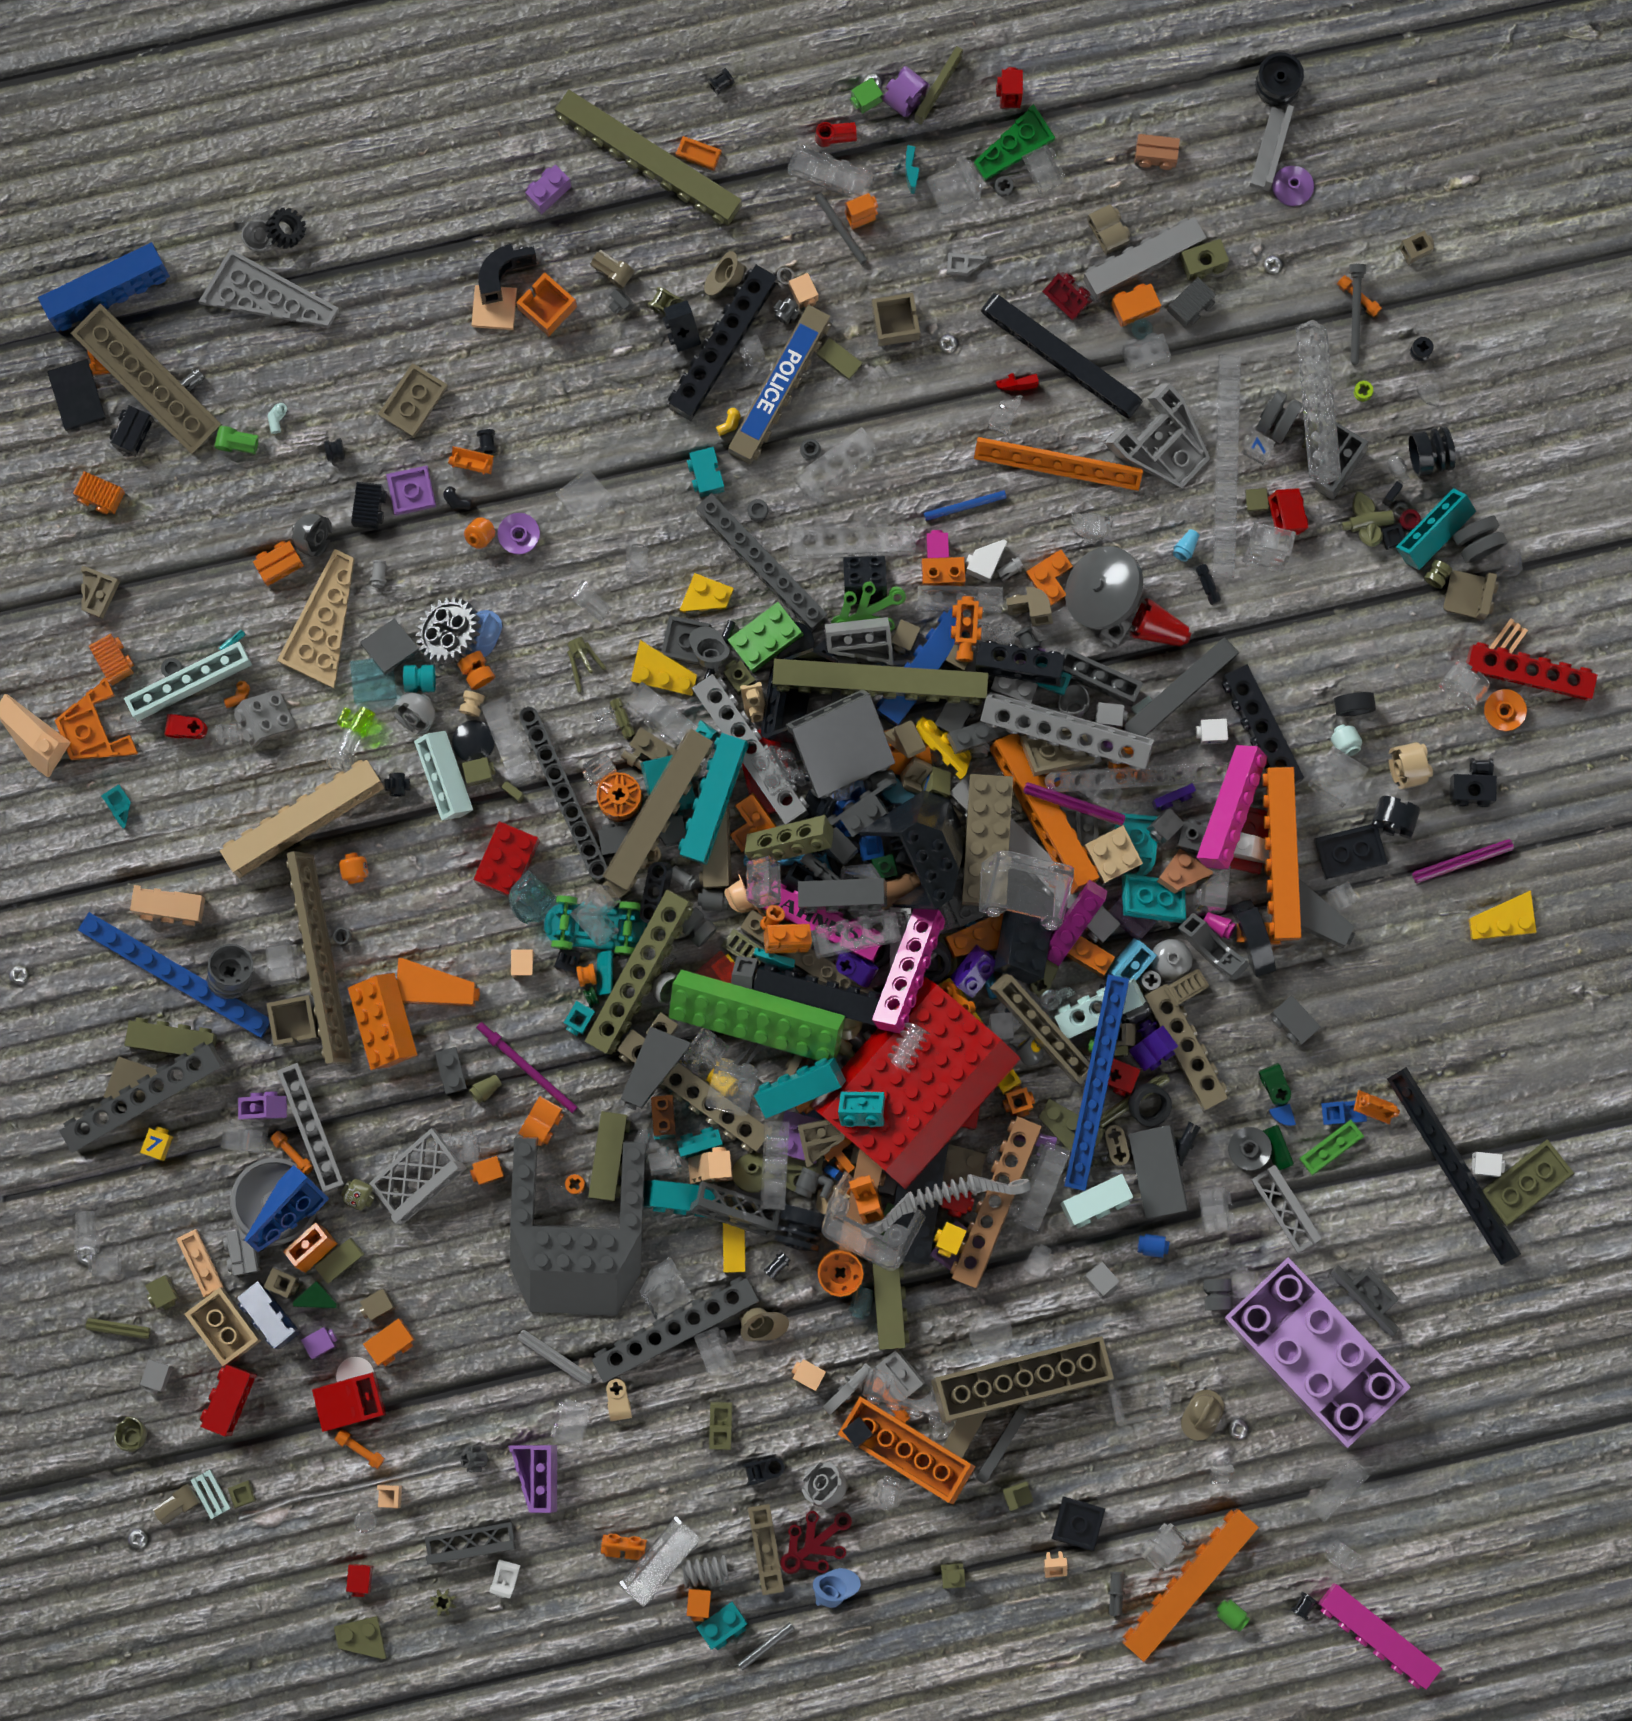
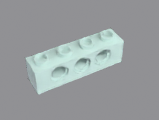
M1135 978L1129 981L1123 1014L1145 1003ZM1105 987L1096 991L1098 994L1090 998L1089 995H1086L1077 1000L1078 1004L1074 1006L1067 1004L1058 1009L1059 1012L1054 1017L1060 1030L1068 1039L1098 1025L1100 1012L1095 1010L1094 1003H1102ZM1075 1012H1083L1085 1020L1076 1019Z

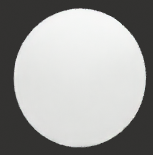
M350 1357L339 1365L336 1380L337 1382L372 1373L374 1370L367 1360L361 1357Z

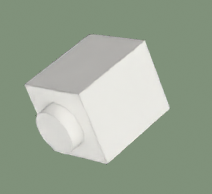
M1227 719L1201 720L1199 726H1196V739H1200V745L1226 743L1228 740Z
M1483 1152L1472 1154L1471 1173L1473 1175L1500 1177L1501 1173H1504L1505 1160H1502V1154Z

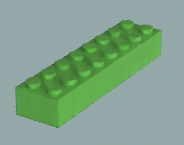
M685 970L679 972L672 986L669 1010L670 1019L818 1061L823 1058H827V1060L836 1059L840 1051L845 1021L844 1015Z

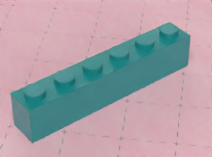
M721 733L720 738H716L713 747L715 750L714 756L709 758L706 767L708 770L707 776L700 783V796L693 803L692 810H694L692 819L689 818L686 823L685 830H687L685 839L682 838L679 843L678 850L682 857L707 865L749 745L746 740Z

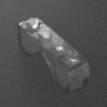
M876 1369L868 1371L862 1396L867 1397V1401L874 1404L883 1402L888 1404L887 1407L892 1410L900 1411L902 1408L908 1410V1414L919 1418L921 1415L929 1417L928 1421L941 1424L942 1421L933 1389L922 1399H909L897 1389L894 1375Z

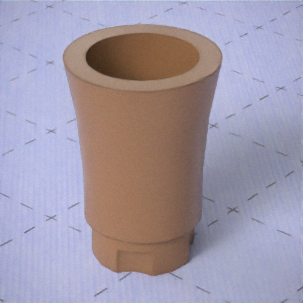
M915 872L886 880L887 907H882V909L886 910L893 906L894 902L921 885Z

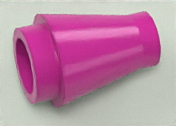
M1210 912L1204 918L1209 927L1221 938L1229 939L1235 930L1236 924L1232 922V919Z

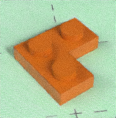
M1061 549L1027 570L1026 575L1035 588L1046 593L1051 607L1066 596L1065 591L1056 578L1072 569L1073 566Z
M751 793L735 804L746 823L730 833V836L743 852L746 846L747 834L777 826L754 793Z

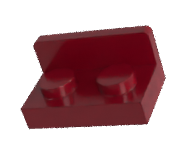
M1061 272L1054 277L1042 292L1069 318L1074 320L1088 304H1091L1093 299L1090 298L1091 293L1086 288H1080L1075 283L1076 279L1071 274Z

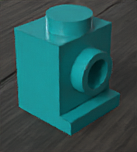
M576 1000L563 1022L567 1026L566 1030L575 1036L578 1033L583 1035L596 1012ZM577 1017L583 1018V1022L581 1024L575 1023V1019Z

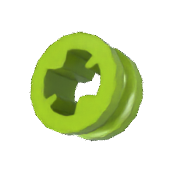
M1368 381L1358 382L1354 388V397L1361 402L1368 401L1373 394L1371 383ZM1360 387L1368 389L1366 395H1363V393L1359 394Z

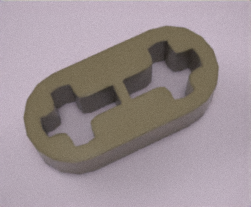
M1112 1125L1106 1129L1104 1138L1110 1161L1116 1166H1122L1130 1158L1126 1137L1120 1126ZM1112 1129L1120 1133V1136L1117 1137L1118 1144L1116 1145L1114 1139L1109 1138ZM1116 1147H1119L1121 1153H1125V1157L1122 1158L1123 1162L1114 1159V1155L1117 1154Z

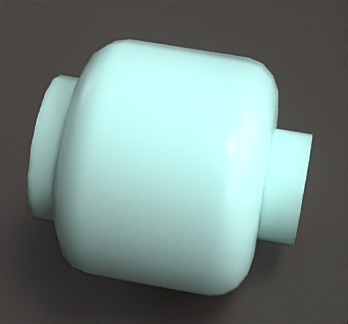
M1339 725L1334 729V733L1331 736V742L1339 755L1351 757L1361 750L1362 739L1354 726Z

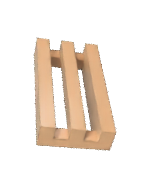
M1510 618L1489 648L1494 649L1509 627L1512 626L1514 629L1501 645V648H1505L1517 631L1521 632L1509 648V653L1512 654L1528 630L1522 628L1519 623H1515Z

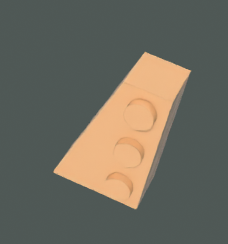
M134 885L130 911L140 916V920L153 921V918H159L163 923L174 924L175 920L183 921L182 925L195 926V923L202 924L205 898L201 895L176 891L167 892L154 888V890L143 889L141 886Z

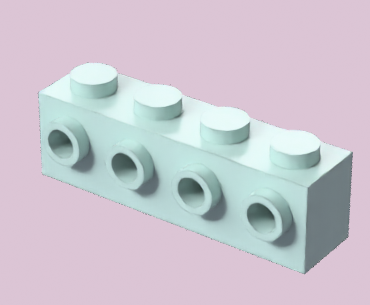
M446 731L427 733L415 740L414 743L441 820L460 818L473 811Z

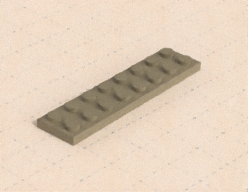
M101 303L71 332L191 454H194L218 430L219 426H222Z

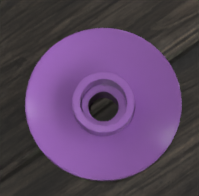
M1287 166L1276 173L1272 189L1275 197L1281 203L1288 206H1299L1310 199L1314 190V182L1309 172L1304 168ZM1296 181L1298 185L1292 186L1290 182Z
M525 513L508 515L501 521L498 527V540L501 546L512 554L530 552L537 545L540 538L537 522ZM518 532L523 533V537L520 539L515 537Z

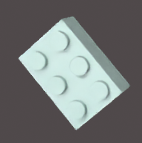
M1120 1174L1061 1202L1060 1205L1070 1226L1076 1225L1077 1228H1081L1091 1223L1090 1218L1094 1216L1098 1220L1110 1214L1109 1209L1113 1207L1119 1210L1129 1205V1200L1133 1198V1195L1123 1174Z

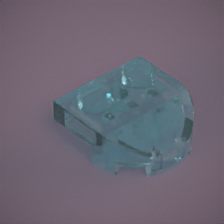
M527 870L511 888L509 904L513 914L525 924L533 921L540 922L546 917L543 912L555 900L556 896Z

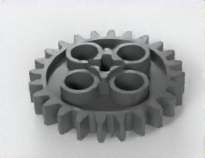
M446 597L444 603L438 600L437 607L431 604L432 610L430 612L424 611L427 616L426 618L420 617L423 624L417 625L421 632L416 633V636L420 638L416 642L421 646L419 650L428 659L435 663L438 661L441 664H444L445 661L451 664L452 658L458 662L459 655L466 657L465 651H472L471 643L477 644L474 637L480 636L476 629L481 628V625L477 623L480 620V617L476 615L477 610L470 603L462 598L458 600L456 597H453L450 600ZM435 625H441L445 629H448L449 631H455L457 634L462 636L458 637L447 630L443 631L441 628L436 627Z

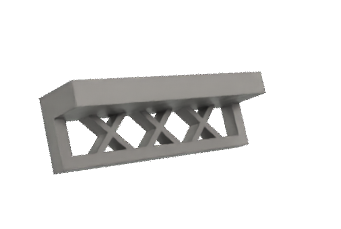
M1288 105L1286 110L1275 107L1271 108L1249 186L1270 191L1294 106Z
M1276 1165L1251 1179L1297 1254L1322 1239ZM1267 1174L1272 1181L1271 1191L1262 1189L1258 1183V1180ZM1273 1194L1282 1196L1284 1200L1282 1209L1272 1205ZM1284 1213L1294 1215L1296 1219L1294 1227L1284 1224ZM1296 1231L1305 1233L1309 1239L1307 1243L1300 1247L1295 1241Z

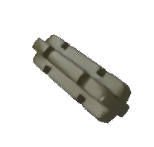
M613 699L610 701L612 710L615 711L614 715L620 729H622L624 738L629 739L635 735L632 726L630 727L631 723L625 709L622 708L621 699Z

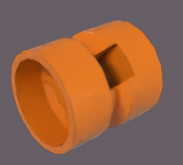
M475 651L457 663L461 673L467 675L466 681L471 690L482 688L495 678V674L490 666L485 665L486 659L481 651Z

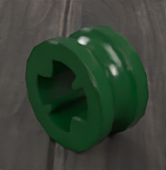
M593 987L589 991H583L590 1009L593 1008L594 1004L600 1005Z

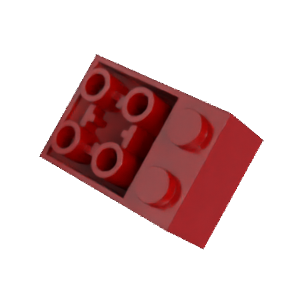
M376 1372L312 1389L322 1432L386 1415Z

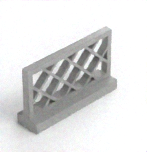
M431 1128L369 1184L392 1214L391 1219L394 1223L405 1224L467 1168L462 1162L457 1160L437 1131ZM431 1136L436 1140L435 1150L426 1149L427 1139ZM414 1151H421L419 1164L410 1163L411 1154ZM425 1152L435 1153L433 1165H424ZM439 1153L446 1154L450 1159V1162L444 1167L438 1166ZM398 1165H405L404 1178L395 1177V1168ZM410 1166H419L418 1179H409ZM424 1167L433 1168L430 1180H422ZM383 1178L389 1179L388 1192L382 1191L377 1185ZM394 1179L403 1180L402 1193L393 1192ZM408 1181L417 1182V1190L414 1194H407ZM392 1195L402 1196L401 1205L397 1209L392 1205Z

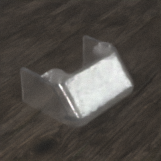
M844 1171L828 1201L822 1224V1234L828 1240L887 1271L896 1270L901 1265L926 1216L921 1210L917 1209L908 1228L899 1224H893L888 1227L884 1236L846 1217L850 1209V1202L845 1195L850 1187L849 1181H852L853 1178Z

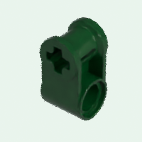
M1276 1063L1258 1071L1261 1082L1267 1090L1272 1103L1276 1106L1286 1105L1291 1098V1090L1280 1064ZM1278 1091L1281 1093L1285 1092L1286 1096L1283 1101L1281 1098H1276Z

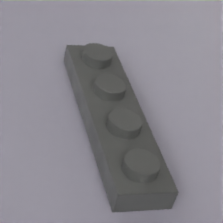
M1007 713L1002 715V717L1010 718V715ZM1022 716L1021 721L1024 724H1028L1027 717ZM979 722L949 732L947 738L954 753L958 754L995 742L1012 733L1007 732L1006 728L999 726L993 728L985 725V722Z

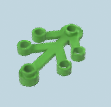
M865 582L856 613L849 616L851 605L856 603L857 598L854 592L848 591L844 594V603L840 615L835 616L831 623L881 618L872 614L892 604H902L906 599L905 591L901 587H893L890 589L887 597L868 606L870 597L875 593L876 589L872 582ZM867 586L873 587L872 591L867 592L865 588ZM900 594L901 599L895 600L894 596ZM852 595L854 599L847 601V596ZM888 618V621L892 623V626L890 627L891 632L894 629L895 624L893 619Z

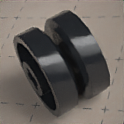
M1280 52L1267 56L1261 63L1255 80L1256 91L1259 97L1267 104L1273 106H1284L1292 102L1297 97L1302 85L1304 69L1300 61L1291 54Z

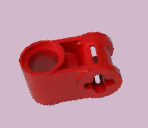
M167 714L164 736L202 739L207 735L208 727L199 718ZM200 726V729H197L195 732L192 730L193 727Z

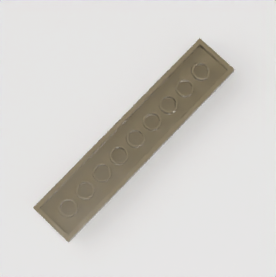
M293 851L287 853L288 860L286 864L291 874L290 886L294 892V907L299 917L298 928L302 934V950L307 960L306 971L310 976V992L315 1003L314 1014L318 1019V1035L322 1040L323 1046L322 1056L326 1064L352 1063V1057L314 855Z

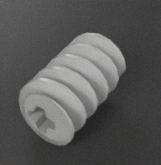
M724 1555L721 1556L720 1562L714 1556L712 1563H709L708 1559L704 1558L702 1565L698 1559H695L694 1566H692L689 1560L686 1561L685 1567L682 1565L686 1589L689 1588L690 1582L696 1588L699 1581H701L703 1586H706L708 1579L712 1585H715L716 1578H718L720 1584L724 1583L725 1577L729 1581Z

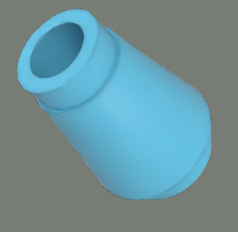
M1189 529L1173 547V555L1184 562L1191 559L1200 536L1199 533Z

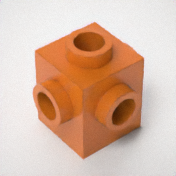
M1020 1086L1006 1093L1005 1100H1002L1006 1113L1010 1112L1011 1116L1016 1115L1020 1118L1029 1115V1111L1033 1109L1032 1104H1035L1032 1092H1028L1027 1087L1021 1089ZM1020 1099L1022 1106H1015L1014 1101Z

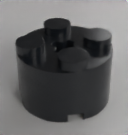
M1381 796L1377 803L1371 826L1383 829L1382 833L1389 836H1394L1397 833L1404 838L1411 839L1421 809L1411 802L1407 804L1400 802L1401 799L1396 797Z

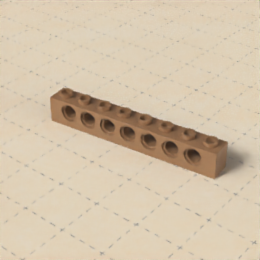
M1018 1116L1016 1121L1011 1120L1007 1130L1010 1136L1008 1141L1003 1140L999 1150L1002 1153L999 1161L995 1160L991 1170L994 1173L992 1180L998 1181L1001 1176H1007L1010 1182L1022 1179L1041 1133L1042 1126ZM1017 1136H1023L1026 1139V1143L1022 1147H1016L1014 1139ZM1009 1156H1015L1018 1159L1015 1167H1008L1006 1165V1159ZM989 1190L984 1191L986 1193L984 1200H979L975 1209V1213L978 1214L975 1222H970L966 1232L970 1234L967 1242L963 1241L958 1253L961 1254L959 1262L955 1261L951 1268L952 1279L978 1289L1015 1195ZM993 1196L1001 1198V1205L997 1208H992L989 1204ZM985 1216H990L993 1219V1225L990 1228H984L981 1225V1220ZM981 1236L985 1239V1245L979 1249L975 1248L973 1240ZM968 1257H975L977 1260V1264L973 1269H968L965 1266V1260Z

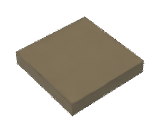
M118 1056L103 1097L108 1098L112 1096L114 1099L120 1096L118 1091L129 1085L133 1088L139 1085L137 1080L148 1074L151 1078L158 1073L154 1068ZM137 1091L138 1100L145 1101L146 1096L143 1091Z

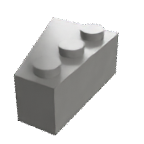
M888 617L824 624L828 653L852 658L859 657L867 659V661L874 662L875 660L893 665Z

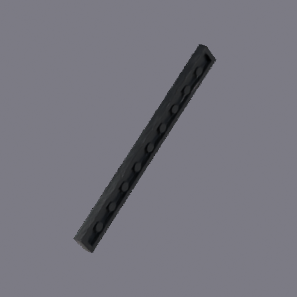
M1407 1067L1387 1078L1499 1263L1503 1265L1521 1255V1252Z

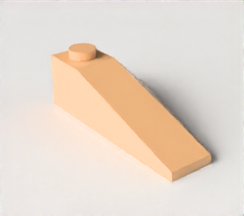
M4 694L0 701V721L30 764L46 777H50L71 742L8 694Z

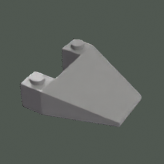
M1170 383L1160 384L1147 398L1160 415L1138 438L1128 428H1118L1104 443L1117 458L1135 467L1142 468L1144 471L1179 488H1183L1210 460V456L1184 398Z

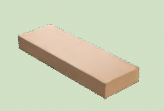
M195 1229L176 1238L203 1297L209 1296L219 1287L225 1288L198 1230Z

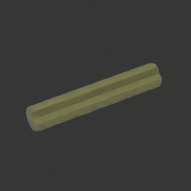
M88 1318L86 1321V1329L142 1339H149L151 1328L92 1318Z

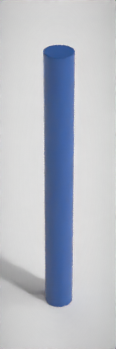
M1003 490L924 513L925 521L1006 499V493Z

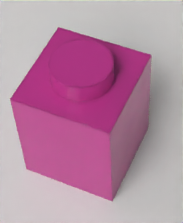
M932 530L931 533H927V558H949L948 533H943L942 530Z

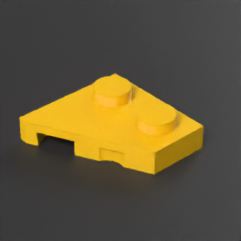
M694 573L680 607V612L726 609L734 588Z

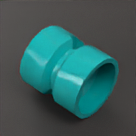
M404 665V692L417 693L419 689L423 693L435 692V666L422 665L421 668H418L416 665Z

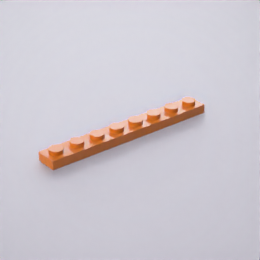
M982 437L977 438L974 459L1137 491H1139L1143 474L1142 468Z

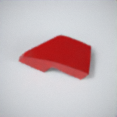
M1014 373L1008 375L1009 378L996 382L998 389L1013 391L1036 388L1039 384L1037 374L1016 380Z

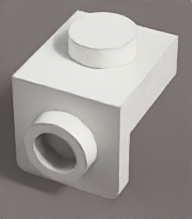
M499 1559L489 1592L501 1598H511L520 1565Z

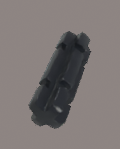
M1202 564L1196 568V572L1201 577L1200 581L1206 595H1208L1209 603L1214 605L1219 603L1221 598L1219 593H1216L1217 588L1211 574H1209L1208 566Z

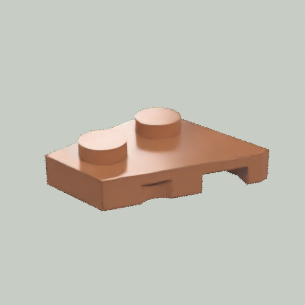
M1179 849L1157 882L1175 894L1182 891L1185 887L1195 885L1200 880L1210 878L1213 871L1206 868L1182 849Z

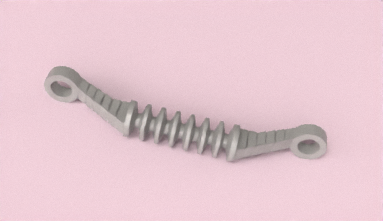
M968 1174L967 1182L962 1177H959L958 1185L951 1179V1187H948L944 1181L942 1182V1189H939L937 1184H934L933 1192H931L928 1186L925 1188V1194L920 1189H917L916 1197L910 1191L881 1221H874L861 1227L863 1237H873L883 1233L902 1215L911 1212L916 1213L917 1205L926 1210L927 1202L933 1208L934 1200H937L939 1205H942L944 1197L948 1203L951 1202V1195L956 1200H959V1193L968 1198V1190L971 1191L973 1196L987 1190L1010 1195L1021 1194L1031 1189L1029 1179H1018L1005 1184Z

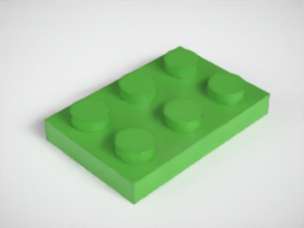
M777 602L730 637L728 641L752 673H754L802 637L803 633L780 603Z

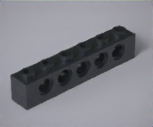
M1248 664L1225 674L1222 678L1223 682H1221L1226 694H1230L1232 698L1231 705L1235 712H1239L1242 718L1240 723L1244 731H1248L1251 736V745L1258 746L1267 756L1264 769L1275 768V763L1281 762L1285 767H1294V783L1301 782L1304 776ZM1245 687L1248 694L1245 696L1238 694L1237 688ZM1249 705L1254 706L1257 709V713L1254 715L1249 714L1246 707ZM1256 725H1264L1266 733L1261 734L1257 732ZM1272 743L1276 747V751L1273 753L1268 752L1265 744Z

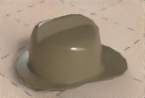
M729 251L707 276L704 284L706 294L713 296L718 294L724 287H736L741 282L747 267L738 261L735 252Z
M760 1307L752 1308L745 1314L740 1315L741 1336L745 1341L774 1340L781 1337L789 1327V1320L786 1315L777 1312H767Z
M1201 1390L1192 1397L1181 1419V1428L1187 1437L1199 1441L1211 1436L1224 1412V1402L1221 1397L1211 1390Z

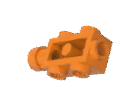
M963 596L962 600H957V605L952 607V618H956V624L951 626V639H955L954 645H959V651H956V660L960 662L973 661L974 652L971 651L972 646H976L977 640H981L982 628L977 627L978 619H982L983 607H980L979 601H974L975 598L971 596ZM969 611L971 616L964 617L963 612ZM968 632L970 636L963 638L962 633Z

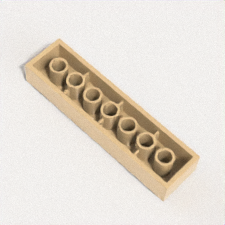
M367 760L355 762L351 766L352 769L346 773L344 771L339 772L333 777V781L328 784L322 783L315 788V792L312 794H304L296 800V804L291 807L287 805L278 811L279 814L273 818L267 817L259 823L260 826L254 830L252 828L247 829L241 834L242 837L236 841L232 839L226 842L220 853L232 872L239 878L243 877L383 790L384 785Z

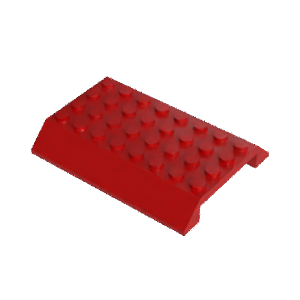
M924 976L923 985L918 989L916 995V1004L911 1008L908 1025L904 1027L902 1034L877 1029L841 1069L846 1079L843 1086L817 1097L809 1106L831 1123L906 1190L1021 1058L1001 1038L942 988ZM841 1092H884V1126H841L838 1115Z

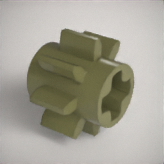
M438 1589V1596L430 1597L434 1601V1605L430 1609L436 1608L438 1610L437 1616H440L442 1611L450 1615L449 1608L457 1607L455 1604H452L453 1599L457 1596L451 1597L449 1595L450 1589H447L443 1594ZM441 1596L443 1599H448L447 1608L443 1605H438V1602L441 1601Z

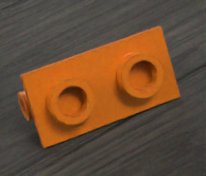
M453 446L448 464L452 465L453 468L470 469L481 472L483 475L486 473L491 474L494 456Z
M1358 1090L1353 1111L1386 1124H1390L1391 1118L1398 1117L1400 1110L1393 1103Z
M603 1534L601 1554H605V1557L620 1558L621 1551H625L624 1559L640 1561V1559L645 1558L647 1540L637 1536L620 1537L617 1534Z

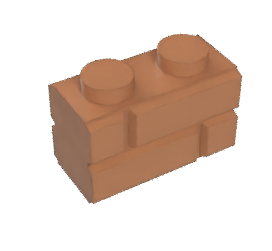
M1138 134L1134 163H1138L1140 167L1149 168L1151 165L1159 166L1163 170H1170L1172 167L1176 168L1180 138Z

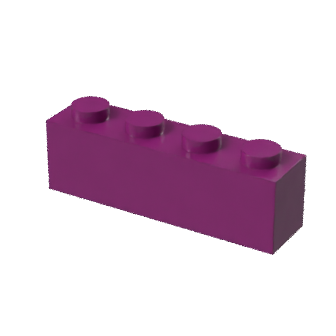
M1091 880L1087 882L1051 933L1047 956L1049 961L1057 966L1061 964L1105 902L1107 890Z

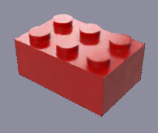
M499 821L474 876V882L515 900L540 843L539 838Z
M235 1365L222 1367L217 1376V1380H219L217 1388L212 1389L208 1398L211 1401L208 1410L204 1409L201 1414V1427L224 1437L232 1436L257 1374Z

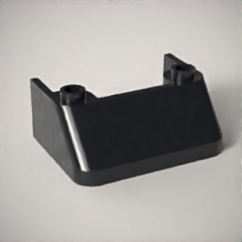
M815 648L784 658L787 660L838 663V660ZM773 664L769 675L761 735L770 741L796 744L786 724L807 714L810 693H799L798 689L780 692L777 691V688H773Z

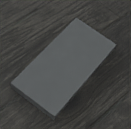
M1172 1125L1130 1133L1129 1139L1145 1218L1149 1219L1189 1211Z

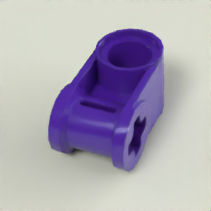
M850 951L840 953L836 963V968L840 974L866 988L869 987L879 970L874 963ZM849 960L850 964L844 966L843 962Z

